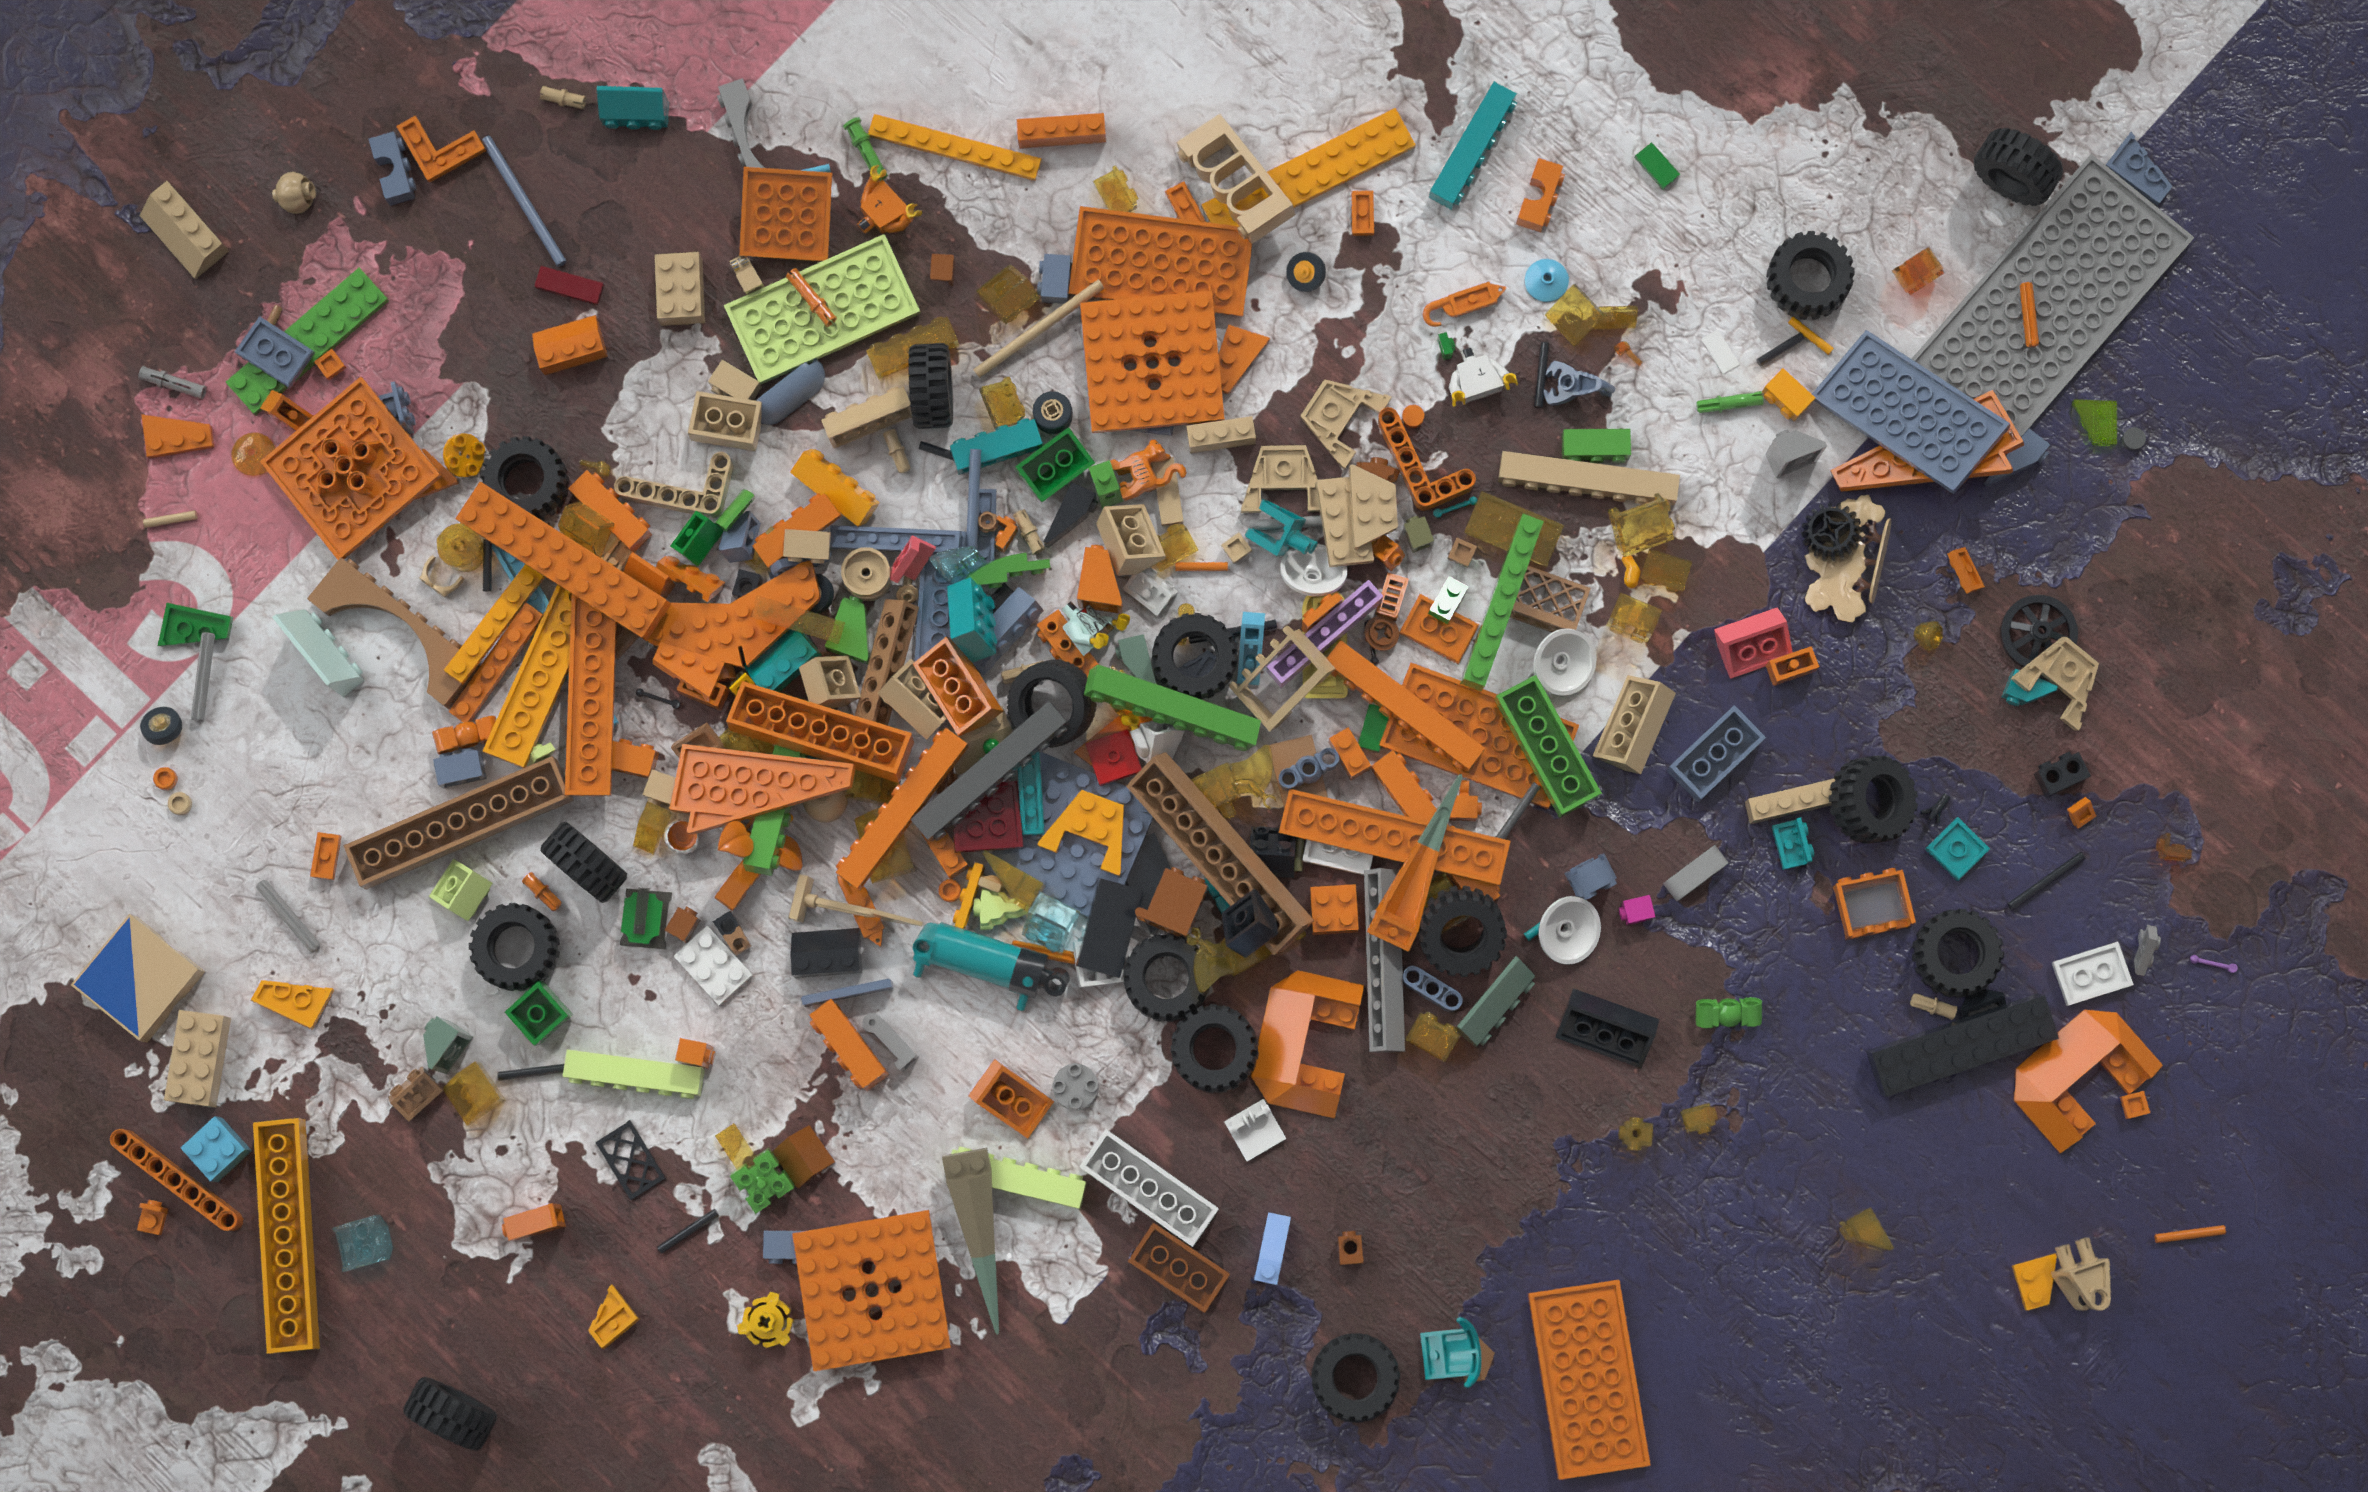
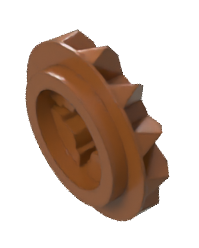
M1379 615L1371 618L1366 623L1363 633L1366 637L1365 641L1371 645V648L1383 651L1389 650L1396 645L1399 639V629L1391 618ZM1386 627L1384 629V635L1386 636V638L1382 637L1381 639L1377 640L1378 632H1376V630L1379 631Z

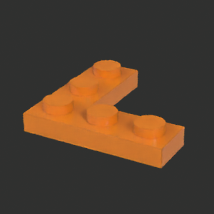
M416 116L397 126L429 183L486 152L475 130L436 151Z

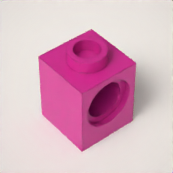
M1650 895L1625 900L1621 903L1622 907L1619 908L1620 918L1622 921L1625 920L1626 926L1655 918Z

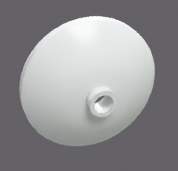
M1317 544L1312 554L1307 552L1304 555L1294 548L1288 550L1281 560L1280 573L1284 582L1296 592L1308 596H1325L1336 592L1343 586L1347 577V566L1329 568L1326 546Z
M1560 629L1546 636L1538 646L1534 657V673L1537 675L1543 688L1548 692L1561 696L1574 694L1584 688L1591 680L1596 668L1597 660L1594 645L1585 634L1574 629ZM1560 656V661L1556 662L1557 657Z
M1575 896L1564 897L1551 904L1545 911L1539 926V941L1546 955L1562 964H1574L1588 957L1596 947L1601 932V922L1597 910L1587 900Z

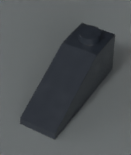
M1071 483L1043 541L1045 547H1051L1087 519L1090 512H1095L1099 502L1096 500L1095 492Z

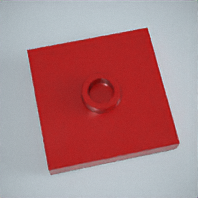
M1128 729L1085 743L1099 786L1138 774L1142 769Z

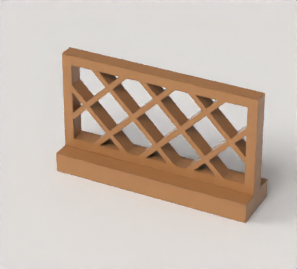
M1528 566L1527 573H1525L1523 578L1528 589L1518 593L1510 618L1551 633L1560 629L1576 630L1591 588ZM1533 574L1539 576L1542 583L1531 587L1527 577ZM1553 582L1559 583L1563 591L1552 594L1548 584ZM1544 587L1549 597L1538 600L1534 590ZM1578 590L1584 592L1582 599L1574 602L1569 592ZM1530 593L1534 603L1526 605L1521 601L1520 596ZM1565 594L1570 604L1560 608L1555 598ZM1551 600L1556 610L1549 613L1543 610L1541 604ZM1572 608L1576 614L1575 620L1565 619L1562 612Z

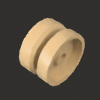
M871 547L858 548L845 557L841 566V577L847 590L854 597L863 601H874L882 598L889 591L893 582L890 580L891 568L886 557L880 551ZM867 572H870L869 576H863V574L867 575Z

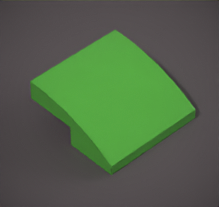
M742 489L716 520L715 524L728 532L754 501L755 495L748 490Z

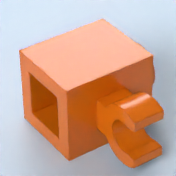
M1462 780L1459 787V795L1456 796L1449 820L1476 822L1477 816H1481L1482 802H1478V796H1469V781Z

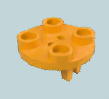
M460 433L453 435L447 440L443 449L444 464L449 472L455 476H475L484 462L485 446L471 434Z

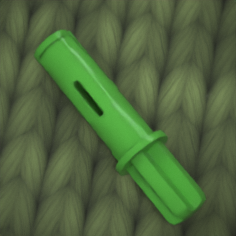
M1762 391L1726 397L1717 395L1713 399L1697 401L1696 408L1699 413L1712 411L1722 413L1723 410L1763 405L1764 399Z

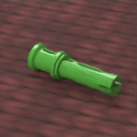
M856 117L847 121L843 128L848 131L852 138V145L858 148L870 170L873 166L879 165L877 173L880 175L884 168L871 146L870 135L864 131L861 125L862 120L860 117ZM886 173V175L882 178H879V180L881 181L882 179H886L888 177V174Z

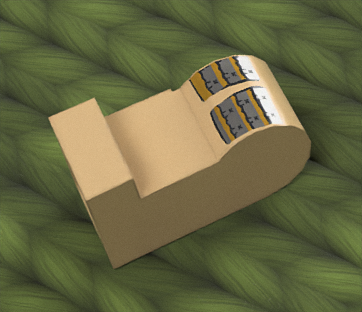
M738 256L729 261L746 295L764 288L762 281L747 256Z

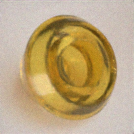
M1938 621L1922 622L1914 630L1916 642L1927 651L1936 649L1943 637V628Z

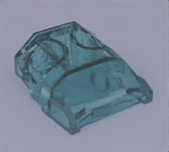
M975 546L952 548L929 557L934 568L939 571L944 580L948 581L949 584L959 582L964 576L970 575L978 568L987 564Z
M380 1215L333 1227L343 1263L342 1272H348L391 1258L393 1245L389 1228Z

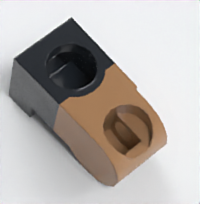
M728 911L712 921L736 956L752 947L732 911Z

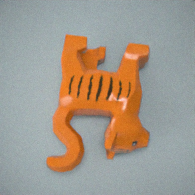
M1150 440L1144 450L1132 453L1120 462L1115 459L1110 460L1112 468L1117 471L1118 476L1129 473L1132 475V482L1127 483L1124 481L1120 483L1121 495L1125 501L1136 498L1144 492H1151L1158 487H1164L1170 483L1174 472H1178L1181 478L1186 477V468L1179 463L1171 464L1165 470L1163 478H1157L1151 463L1171 458L1170 454H1166L1165 449L1157 440Z

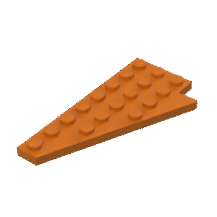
M682 744L670 810L690 814L687 833L694 835L725 826L731 821H742L851 789L856 766L850 763Z

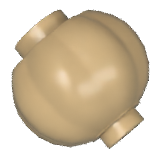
M288 172L280 177L272 194L274 201L279 202L284 210L293 214L305 212L310 207L316 196L314 184L300 173Z

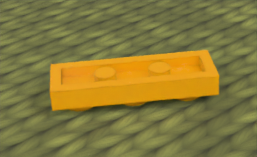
M975 862L974 866L968 869L966 880H969L967 889L963 888L959 901L962 902L960 910L956 909L952 921L956 923V927L966 930L974 898H976L978 892V882L980 877L983 876L985 869L983 864Z

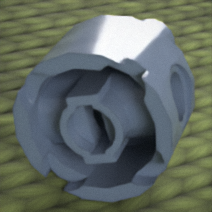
M1605 853L1598 855V858L1595 860L1594 858L1588 859L1564 873L1576 897L1585 900L1597 894L1595 890L1599 888L1606 890L1617 884L1615 881L1617 877Z

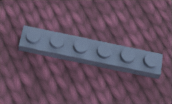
M830 526V549L856 550L858 548L871 547L878 551L901 552L913 535L936 546L933 553L960 555L961 531Z

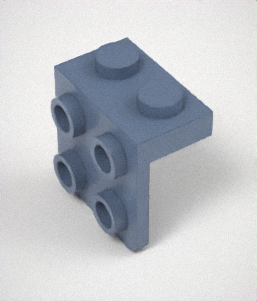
M395 381L391 382L392 392L379 395V398L408 434L415 433L413 428L416 425L415 417L412 412H409L408 405L411 404L409 394L404 392L403 387L399 386Z

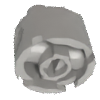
M1072 1063L1058 1071L1054 1077L1052 1088L1054 1096L1062 1106L1070 1110H1083L1092 1105L1098 1097L1099 1083L1090 1068L1082 1064Z

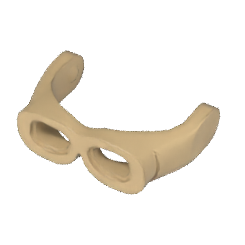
M432 555L424 564L419 579L437 593L446 597L455 591L465 578L460 576L453 585L447 587L432 584L428 577L429 567L436 559Z

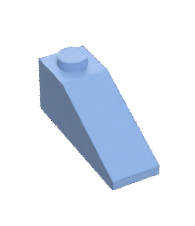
M1268 1212L1255 1281L1277 1285L1291 1217Z

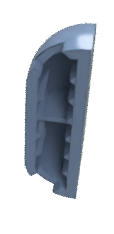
M814 359L810 365L807 362L803 363L756 400L762 402L761 424L773 425L782 421L820 391L825 382V371L818 359Z

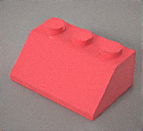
M1778 608L1714 629L1717 646L1730 679L1766 667L1765 665L1769 660L1793 653L1788 624Z

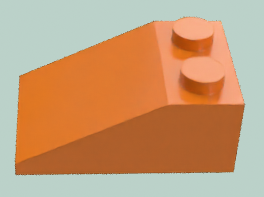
M996 1059L993 1060L968 1095L979 1106L1027 1139L1054 1103L1051 1098Z

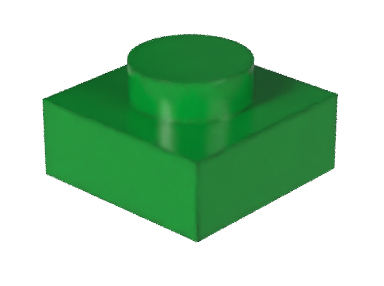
M1447 332L1438 334L1437 342L1443 361L1451 359L1453 351L1456 350L1453 338H1448Z

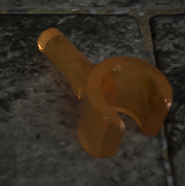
M1622 341L1614 346V350L1619 356L1626 353L1639 366L1643 363L1631 351L1627 342Z

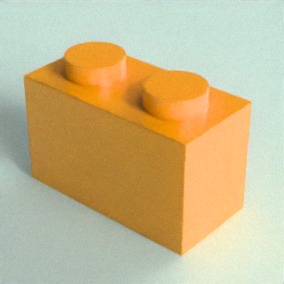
M1784 368L1762 390L1766 401L1772 405L1775 404L1780 408V413L1786 419H1791L1794 422L1815 400V397Z

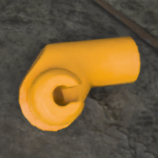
M1626 554L1621 559L1626 567L1624 583L1628 588L1633 589L1638 585L1641 571L1631 554Z

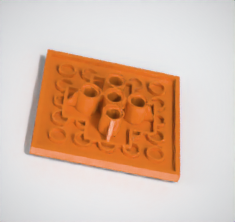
M1212 291L1080 303L1092 434L1225 420ZM1147 340H1154L1156 345L1154 347H1147L1145 342ZM1171 359H1178L1181 362L1176 367L1168 364ZM1150 361H1156L1159 364L1154 369L1146 366ZM1128 363H1134L1137 366L1132 371L1124 368ZM1153 382L1161 385L1157 390H1151L1148 386Z
M361 376L260 461L337 560L340 557L342 559L348 557L442 477L441 473ZM337 446V451L332 454V449ZM367 448V453L362 457V451ZM350 462V468L345 471V465ZM333 476V482L329 485L328 480ZM363 478L362 486L358 487V482Z
M929 1210L792 1233L813 1372L951 1348ZM867 1261H872L875 1265V1270L872 1274L864 1272L863 1266ZM893 1280H898L901 1283V1290L898 1293H893L890 1290V1283ZM871 1284L877 1285L879 1289L878 1295L875 1297H870L867 1294V1288ZM848 1288H853L856 1292V1297L852 1301L846 1300L844 1296L845 1290ZM874 1307H879L882 1310V1317L879 1320H874L870 1315Z

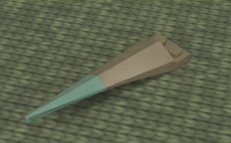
M988 1148L943 1155L942 1161L946 1183L995 1333L998 1335L999 1317L992 1169Z

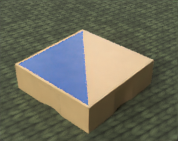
M129 914L77 976L71 986L136 1039L148 1043L167 1020L174 1006L190 992L205 971L182 952L172 948L160 934L139 917Z

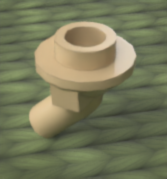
M906 576L903 579V586H898L896 592L898 600L913 603L918 598L917 588L912 586V579Z

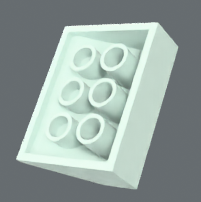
M306 609L276 614L272 617L324 683L335 692L345 697L365 681L361 676L363 673L361 668L355 662L353 664L350 663L347 659L350 656L342 646L337 647L333 642L336 639L328 628L324 630L321 627L322 620L315 612L311 614Z

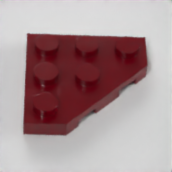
M1003 781L997 786L998 790L992 796L987 797L986 795L980 800L981 805L974 811H969L964 819L953 829L955 853L1023 848L1017 781Z

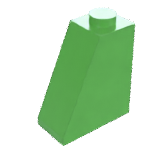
M850 596L849 599L843 597L825 648L832 653L849 656L850 659L868 665L870 649L867 608L862 603L863 600L857 597Z

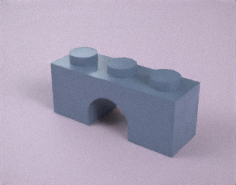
M394 131L369 138L373 157L379 166L388 163L394 165L393 172L389 176L380 179L383 194L388 204L391 206L415 199L413 191L417 189L414 179L410 178L408 174L411 167L408 158H404L402 152L405 150L403 139L398 138Z

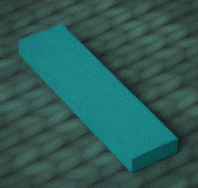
M1039 751L1032 756L1033 760L1023 768L1020 766L1018 768L1022 835L1045 834Z

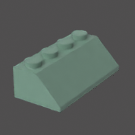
M1515 957L1459 1023L1455 1031L1474 1047H1477L1479 1043L1483 1046L1491 1037L1488 1032L1492 1027L1495 1026L1498 1029L1506 1019L1503 1014L1507 1009L1513 1011L1520 1000L1517 997L1522 991L1527 994L1535 983L1532 979L1535 975L1519 958Z

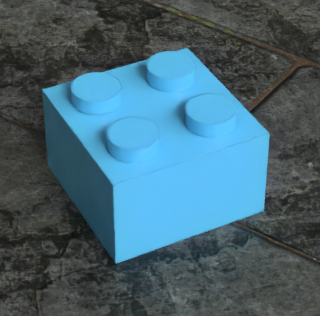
M216 1116L181 1147L203 1174L213 1182H219L252 1151L223 1118Z

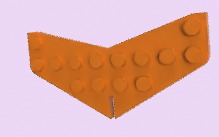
M811 560L801 562L730 604L671 603L649 637L648 642L657 647L663 642L740 668H744L739 649L743 648L746 666L749 667L820 601L821 594L814 564L811 563Z

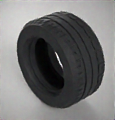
M1052 659L1036 663L1023 670L1013 681L1007 696L1008 715H1010L1009 719L1011 724L1014 725V729H1017L1034 714L1031 697L1037 684L1042 680H1052L1060 683L1068 691L1072 699L1073 710L1068 720L1069 725L1066 727L1068 730L1059 738L1055 736L1049 742V748L1066 745L1083 735L1093 722L1097 703L1092 701L1091 697L1084 695L1088 679L1087 675L1079 667L1070 664V662Z

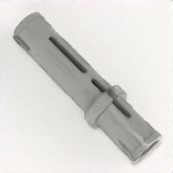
M142 366L139 371L138 378L140 380L154 383L159 388L166 387L198 397L199 399L205 397L207 387L204 385L202 386L169 375L167 371L162 370L159 372ZM156 376V377H159V378H163V379L169 380V382H166V381H163V380H160V379H157V378H154V377ZM176 383L191 387V389L176 385Z

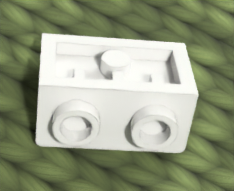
M1149 567L1139 574L1132 575L1123 587L1127 593L1156 616L1161 614L1171 598L1178 593L1174 588V584L1167 579L1163 580L1159 577L1153 567Z

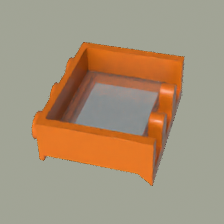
M1895 868L1883 870V874L1874 876L1873 872L1860 875V879L1852 880L1851 877L1838 880L1833 890L1842 920L1845 940L1908 928L1916 923L1903 870L1896 871Z

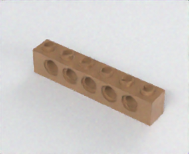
M885 599L855 716L888 726L893 708L885 703L877 693L904 666L919 610L918 606L904 600Z

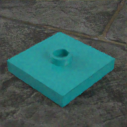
M1956 817L1925 850L1958 881L1990 848L1959 817Z

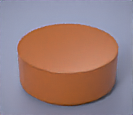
M1418 405L1407 406L1402 413L1403 423L1410 428L1419 427L1424 421L1423 409Z
M162 767L154 773L153 781L158 788L170 790L177 784L178 777L174 770Z
M953 879L944 880L938 889L940 897L946 902L957 901L962 891L959 883Z

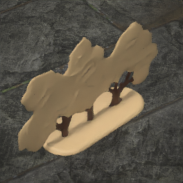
M1861 495L1857 500L1847 499L1841 502V510L1848 506L1850 508L1849 513L1855 511V518L1860 519L1861 524L1859 526L1866 525L1870 529L1869 534H1872V536L1865 535L1863 532L1859 534L1862 536V540L1864 537L1868 538L1867 542H1862V540L1856 542L1858 548H1850L1852 550L1851 556L1844 553L1845 559L1841 560L1840 556H1836L1835 562H1832L1831 557H1828L1824 562L1822 555L1816 559L1814 552L1805 555L1810 570L1818 572L1821 576L1815 583L1809 585L1805 602L1815 612L1827 609L1832 605L1837 619L1846 622H1854L1855 617L1866 612V606L1861 599L1862 591L1867 588L1870 589L1869 601L1871 604L1874 603L1890 535L1891 518L1887 519L1883 534L1879 535L1877 533L1875 524L1883 519L1885 510L1881 505L1872 503L1869 495ZM1831 518V520L1834 522H1845L1844 520L1839 518ZM1872 520V525H1870L1867 521ZM1850 530L1840 537V544L1848 538ZM1872 541L1880 544L1877 560L1867 559L1863 553L1865 546ZM1829 542L1823 544V546L1833 547ZM1868 565L1875 566L1872 583H1868L1861 578V574ZM1853 585L1860 586L1858 590L1852 589Z

